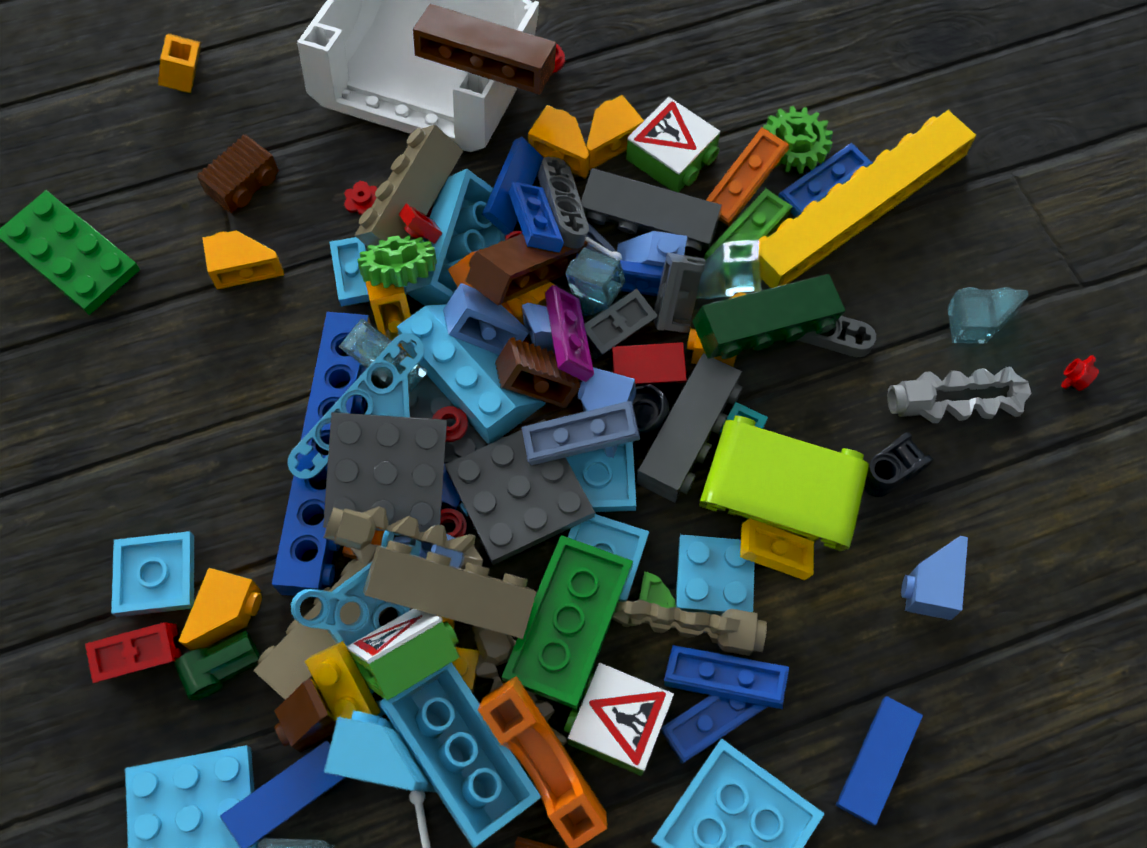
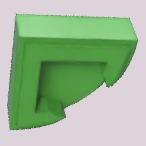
M644 571L639 599L655 603L660 607H676L674 597L662 580L656 575Z

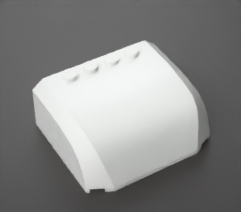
M327 0L297 42L307 94L322 107L409 134L417 128L422 129L435 124L464 151L473 152L486 147L517 88L415 56L413 28L429 4H434L535 35L539 2L535 1L532 3L529 0Z

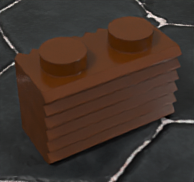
M242 135L241 139H237L236 143L227 148V151H223L222 155H218L217 159L212 161V164H208L207 168H203L202 172H198L197 178L204 192L218 202L220 206H223L225 210L232 213L238 207L246 206L250 202L252 195L262 186L270 185L279 170L273 155L247 135Z
M515 337L509 338L495 362L496 370H498L497 374L499 375L498 379H500L499 383L501 384L500 388L561 408L568 406L580 388L578 378L558 369L553 350L547 351L546 348L535 347L534 343L528 345L527 341L522 342L521 339L516 340Z

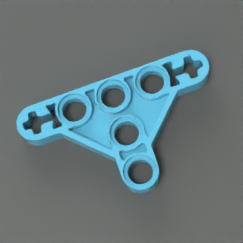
M404 333L394 338L318 421L288 456V467L293 475L302 479L314 478L327 466L328 455L323 458L319 452L312 460V463L315 465L314 470L304 469L300 472L297 469L300 462L296 457L300 453L308 455L314 449L313 446L308 445L312 438L321 448L329 451V445L321 439V430L323 426L331 423V412L348 413L346 402L352 396L359 395L367 400L368 409L364 415L410 417L407 376L423 358L424 346L419 337L414 334ZM401 342L405 345L413 342L416 345L414 353L417 356L414 359L408 356L405 357L399 364L400 367L405 368V371L399 374L395 366L384 359L390 355L394 361L401 352L398 345ZM387 368L391 371L393 382L389 387L380 389L373 385L371 376L376 369Z
M385 531L381 546L387 547L388 541H393L394 536L399 534ZM411 538L409 546H412V555H420L422 541ZM371 563L332 592L305 589L299 592L291 603V613L296 621L307 627L327 629L336 643L344 641L346 646L380 628L379 615L383 609L393 607L396 609L399 617L410 611V608L364 595L363 589ZM308 597H317L321 602L320 614L313 619H305L300 613V605ZM348 602H356L360 608L359 619L352 624H344L340 619V610ZM381 700L376 701L381 711L377 715L379 717L386 714L381 705L379 704Z

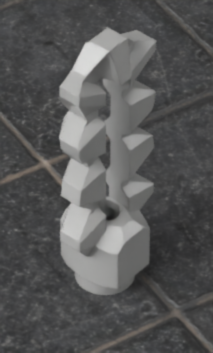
M1006 367L996 375H993L984 368L977 369L969 378L960 371L951 370L943 381L932 372H924L916 380L901 381L898 385H891L888 389L887 400L892 414H898L900 417L922 415L932 423H939L945 410L950 412L959 421L967 420L971 416L973 409H976L980 416L985 419H992L999 408L1014 417H1019L1024 412V404L1031 395L1028 381L1018 376L1012 367ZM1009 385L1007 397L998 396L987 399L976 397L970 400L935 402L936 391L938 390L947 392L961 391L967 388L971 390L987 389L991 386L1003 388Z

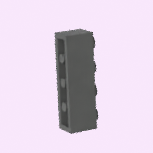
M594 168L591 169L581 200L586 219L592 223L605 225V222H610L618 225L617 228L629 234H636L637 231L644 233L658 231L687 236L685 249L695 253H701L702 249L706 251L710 249L722 205Z
M702 354L638 469L636 484L674 503L681 492L686 495L688 494L696 478V475L691 472L697 462L704 464L712 448V444L707 442L712 433L719 435L728 415L724 414L728 403L734 406L742 392L743 386L738 384L742 371L715 358L707 359L706 354Z

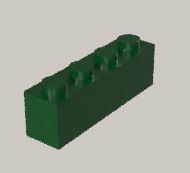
M826 274L702 305L692 322L707 359L721 356L722 359H729L748 348L753 347L755 351H758L782 339L785 342H792L803 337L805 333L816 331V334L828 332L836 327L835 322L846 310L830 275Z

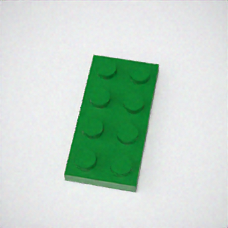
M47 190L0 228V241L88 315L94 312L140 270L136 262Z
M561 535L536 593L523 639H517L502 674V681L507 682L517 676L527 691L577 710L629 578L633 561Z

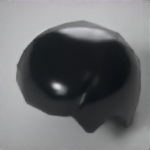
M652 384L636 386L633 408L640 438H651L660 432L670 414L669 402L664 393Z

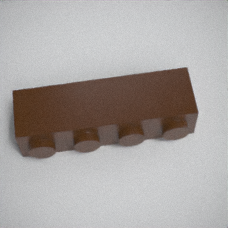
M429 4L413 28L415 56L538 95L541 94L555 69L556 42L434 4Z
M523 233L516 237L477 250L470 259V270L465 281L492 302L500 305L574 272L577 254L584 253L588 242L585 241L584 245L580 248L562 246L560 253L528 247Z

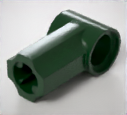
M244 631L210 649L199 648L179 657L174 664L189 700L195 701L214 694L222 688V682L258 665L260 655L249 633Z

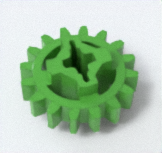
M790 106L789 113L779 109L776 117L771 115L768 117L767 125H764L763 128L789 144L788 151L775 167L782 163L786 165L785 172H789L792 167H797L798 172L803 173L804 166H808V168L813 170L816 168L817 162L823 163L833 143L831 141L833 132L826 130L828 126L827 120L818 121V112L808 115L806 107L801 112H796L795 107Z
M400 236L387 237V241L379 240V245H368V251L360 252V258L357 259L363 281H371L372 286L383 283L384 288H388L391 284H395V287L407 286V282L415 284L417 283L416 278L429 277L428 272L435 271V264H437L435 249L432 247L431 242H423L421 237L411 240V236H406L404 239H401Z

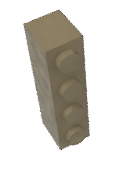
M434 124L422 129L417 128L410 134L407 139L408 147L393 162L391 166L393 172L388 180L378 187L375 193L377 198L372 207L367 209L360 217V227L354 236L366 246L379 245V240L387 241V237L400 236L401 239L411 236L404 230L406 224L399 216L406 203L424 215H427L464 151L437 125Z
M391 540L388 541L387 547L377 545L363 589L365 596L523 639L537 592L526 587L527 579L507 573L504 574L503 580L488 576L489 568L468 562L465 569L450 565V557L429 551L426 558L412 555V546Z
M357 559L352 560L341 573L342 578L332 588L327 587L323 591L332 592L368 564L361 563ZM317 597L314 601L315 606L303 618L313 619L320 614L321 602ZM348 602L343 605L340 610V619L344 624H352L359 619L360 608L356 602ZM389 607L383 609L380 612L379 618L386 612V610ZM294 620L287 628L285 638L277 646L273 645L263 652L258 659L259 665L253 671L286 700L304 681L311 678L315 682L305 660L337 644L327 629L307 627Z

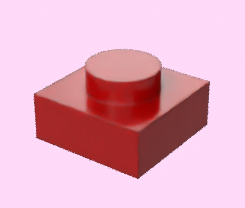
M407 203L399 213V216L406 224L404 230L415 239L424 237L435 244L443 233L432 219Z

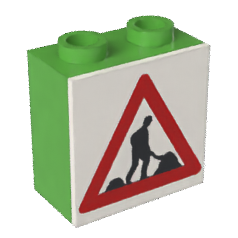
M668 97L628 137L626 160L671 191L679 192L685 185L690 186L696 180L700 169L705 164L709 166L714 162L719 153V148L717 147L720 131Z
M411 609L347 646L367 686L387 701L460 658L454 646L458 643V638L451 625L447 621L443 623L441 617L416 609Z
M599 663L595 674L591 673L583 694L585 698L580 710L573 708L566 722L564 731L570 733L568 745L642 776L674 694Z

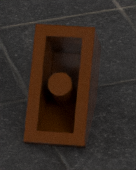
M311 678L304 681L275 710L279 723L274 725V728L285 747L290 744L292 748L302 752L334 734L337 722L317 684Z

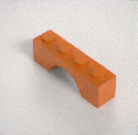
M515 676L483 697L478 708L479 713L499 743L507 747L528 772L541 795L549 819L569 848H578L606 830V810L518 677Z

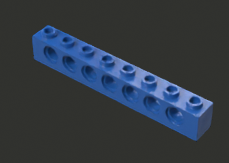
M337 312L326 313L301 440L372 364L369 356L370 351L375 350L377 347L378 332L377 329H373L369 315ZM348 350L355 351L353 354L349 356H341L344 352ZM340 382H349L344 388H335ZM359 395L350 397L346 402L347 412L349 414H364L366 399ZM331 423L323 426L320 434L323 442L328 445ZM314 438L308 442V445L313 446L314 449L308 455L300 453L297 456L300 462L297 469L300 472L304 469L314 470L313 458L319 452L322 454L325 450L316 443ZM328 464L314 478L302 479L295 475L293 476L272 579V585L280 595L296 596L305 589L324 590L327 587L331 588L333 586L335 566L331 563L333 552L338 551L340 545L324 538L326 528H323L324 519L317 525H308L312 516L324 514L326 488L316 490L315 487L320 481L327 480ZM310 549L318 550L313 560L308 562L301 561L302 555Z

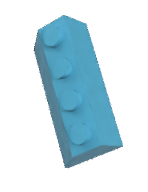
M468 169L448 177L433 205L430 219L443 232L435 244L431 242L432 247L435 249L437 260L435 271L428 272L429 277L416 278L417 283L415 284L409 282L405 292L425 306L447 304L458 288L447 269L471 252L487 248L505 240L506 235L482 215L493 188ZM423 237V242L429 241L428 239Z
M446 304L425 306L396 326L398 334L410 333L420 338L423 342L424 354L418 365L450 402L466 414L468 422L488 445L499 440L546 404V402L500 388V379H498V370H496L497 366L495 365L499 355L448 335L443 312ZM401 342L402 347L414 359L417 356L414 353L415 343L411 342L405 345Z
M452 662L390 700L383 699L380 701L379 704L472 848L478 846L541 798V795L513 753L499 743L479 713V702Z
M353 711L351 719L338 717L325 773L412 791L436 792L391 721L376 715Z

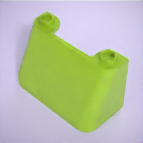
M735 415L733 420H726L699 507L715 512L717 509L725 511L727 508L730 515L751 518L808 537L807 539L812 541L821 538V542L824 543L823 546L838 551L849 549L869 468V463L863 460L864 454L844 448L840 453L755 427L756 422L743 416Z

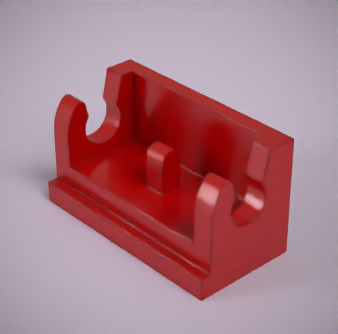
M683 342L612 347V373L635 379V385L671 382L686 383L687 381Z
M164 622L85 643L92 682L97 683L174 662L176 658L181 656V650L179 648L176 649L173 637L178 635L176 624Z

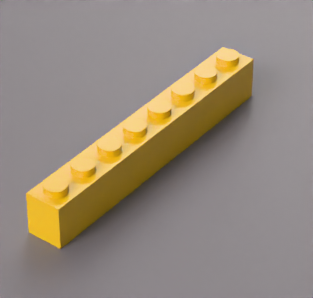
M949 110L938 118L935 116L931 117L924 123L921 130L915 134L908 133L904 136L897 147L891 151L886 149L880 153L873 164L867 168L865 166L860 167L854 172L850 180L843 185L838 183L833 186L819 202L814 200L809 203L798 217L785 220L774 234L758 239L751 249L752 255L749 267L770 288L789 284L966 156L976 134Z

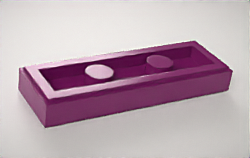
M552 285L545 292L557 367L587 382L594 375L580 300Z

